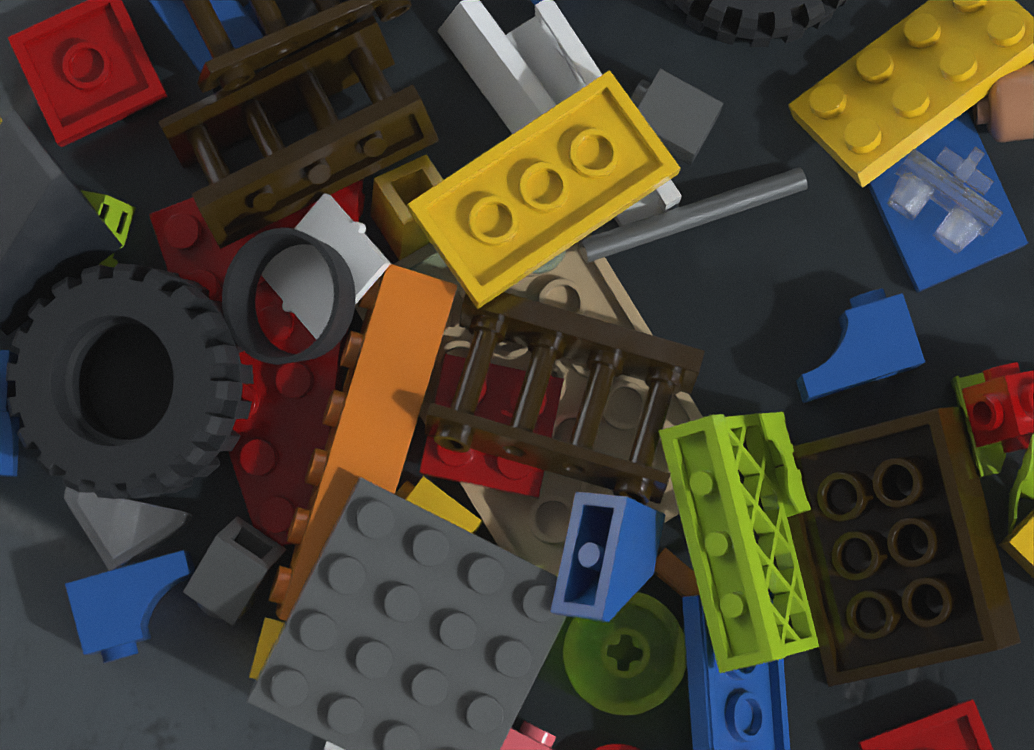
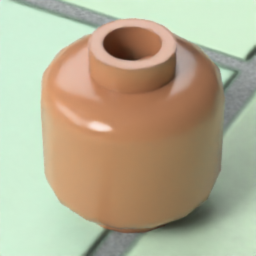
M1034 60L1028 65L999 78L992 85L989 94L972 106L975 124H986L989 134L997 142L1034 139Z

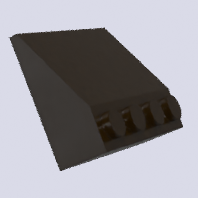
M962 407L937 408L793 446L794 452L792 454L797 470L800 469L802 484L811 510L787 517L828 687L997 651L1021 643Z

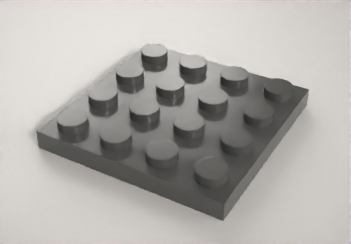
M359 476L246 700L248 703L344 750H500L567 617L550 612L558 576Z

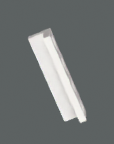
M542 0L536 4L535 17L506 34V37L556 105L602 76V73L554 0ZM669 180L614 218L621 227L678 208L682 195L672 180Z

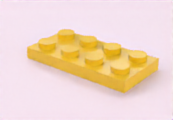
M928 0L788 104L793 119L863 188L988 95L991 87L999 78L1034 60V17L1015 0Z
M609 70L408 203V211L477 309H479L677 176L680 166Z

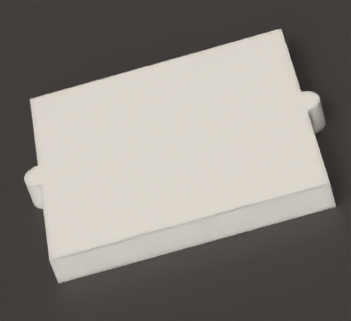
M324 193L294 228L330 245L344 258L350 268L355 284V305L391 264L365 235L366 226L363 223L353 221L329 194ZM296 245L277 254L268 263L261 275L284 301L282 304L283 310L294 313L317 340L328 323L333 307L334 286L332 275L324 257L313 245Z

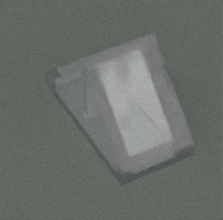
M66 487L64 500L109 571L132 565L188 529L191 526L193 517L192 514L184 511L128 499L98 498L94 492L79 493Z

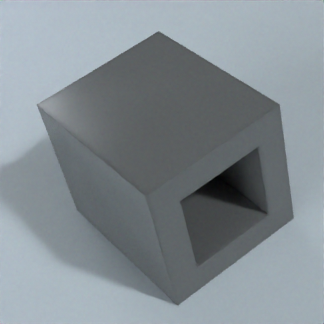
M661 68L652 84L642 79L630 98L669 153L690 166L716 122L723 106V102Z
M237 516L216 535L183 593L197 601L200 609L207 615L225 620L234 626L255 604L287 549Z

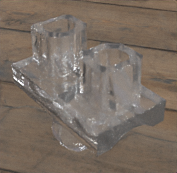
M946 146L944 147L935 162L954 174L953 176L919 151L913 149L895 173L900 178L895 183L887 201L891 208L912 221L917 217L929 199L947 210L949 213L936 229L933 236L956 254L961 252L979 234L984 236L1003 214L1001 210L963 184L965 182L984 196L994 183L992 179L975 168L985 154L977 147L972 149L965 160Z

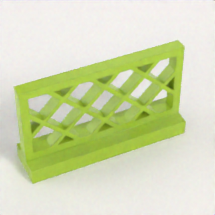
M761 413L724 417V414L710 415L659 430L719 673L785 658V656L819 647L769 444L765 439L759 418ZM744 438L746 439L748 451L743 446ZM738 470L745 477L743 485L740 481ZM759 497L761 498L763 510L758 505ZM753 529L759 535L758 544L755 541ZM774 556L776 558L778 569L773 564ZM768 588L774 594L773 604L770 600ZM789 616L791 617L793 629L788 624Z

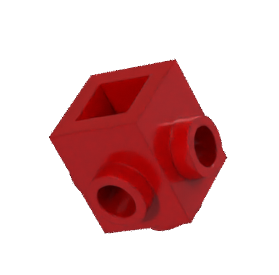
M1018 362L984 370L985 382L961 389L976 448L1001 443L1004 454L1027 449L1030 438L1034 434V370L1021 373Z

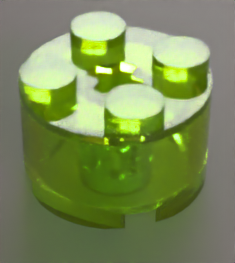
M636 592L609 622L574 617L567 628L563 641V664L572 687L592 706L616 715L640 714L664 702L680 684L687 663L685 635L677 619L657 599L640 592ZM621 635L630 636L631 647L640 649L641 653L639 661H629L627 671L617 670L616 659L607 657L608 645H617Z

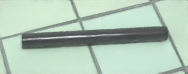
M798 167L579 241V249L584 261L589 263L807 190V179L803 170Z

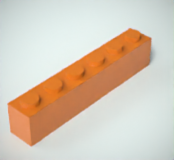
M390 264L358 301V307L367 309L360 333L351 330L343 349L340 365L349 368L343 390L333 389L326 405L322 424L330 426L331 430L325 450L315 448L307 468L305 483L313 485L307 509L296 508L290 524L287 542L296 544L289 568L278 567L270 591L269 601L278 603L275 614L279 619L286 621L359 476L395 494L457 290V284Z

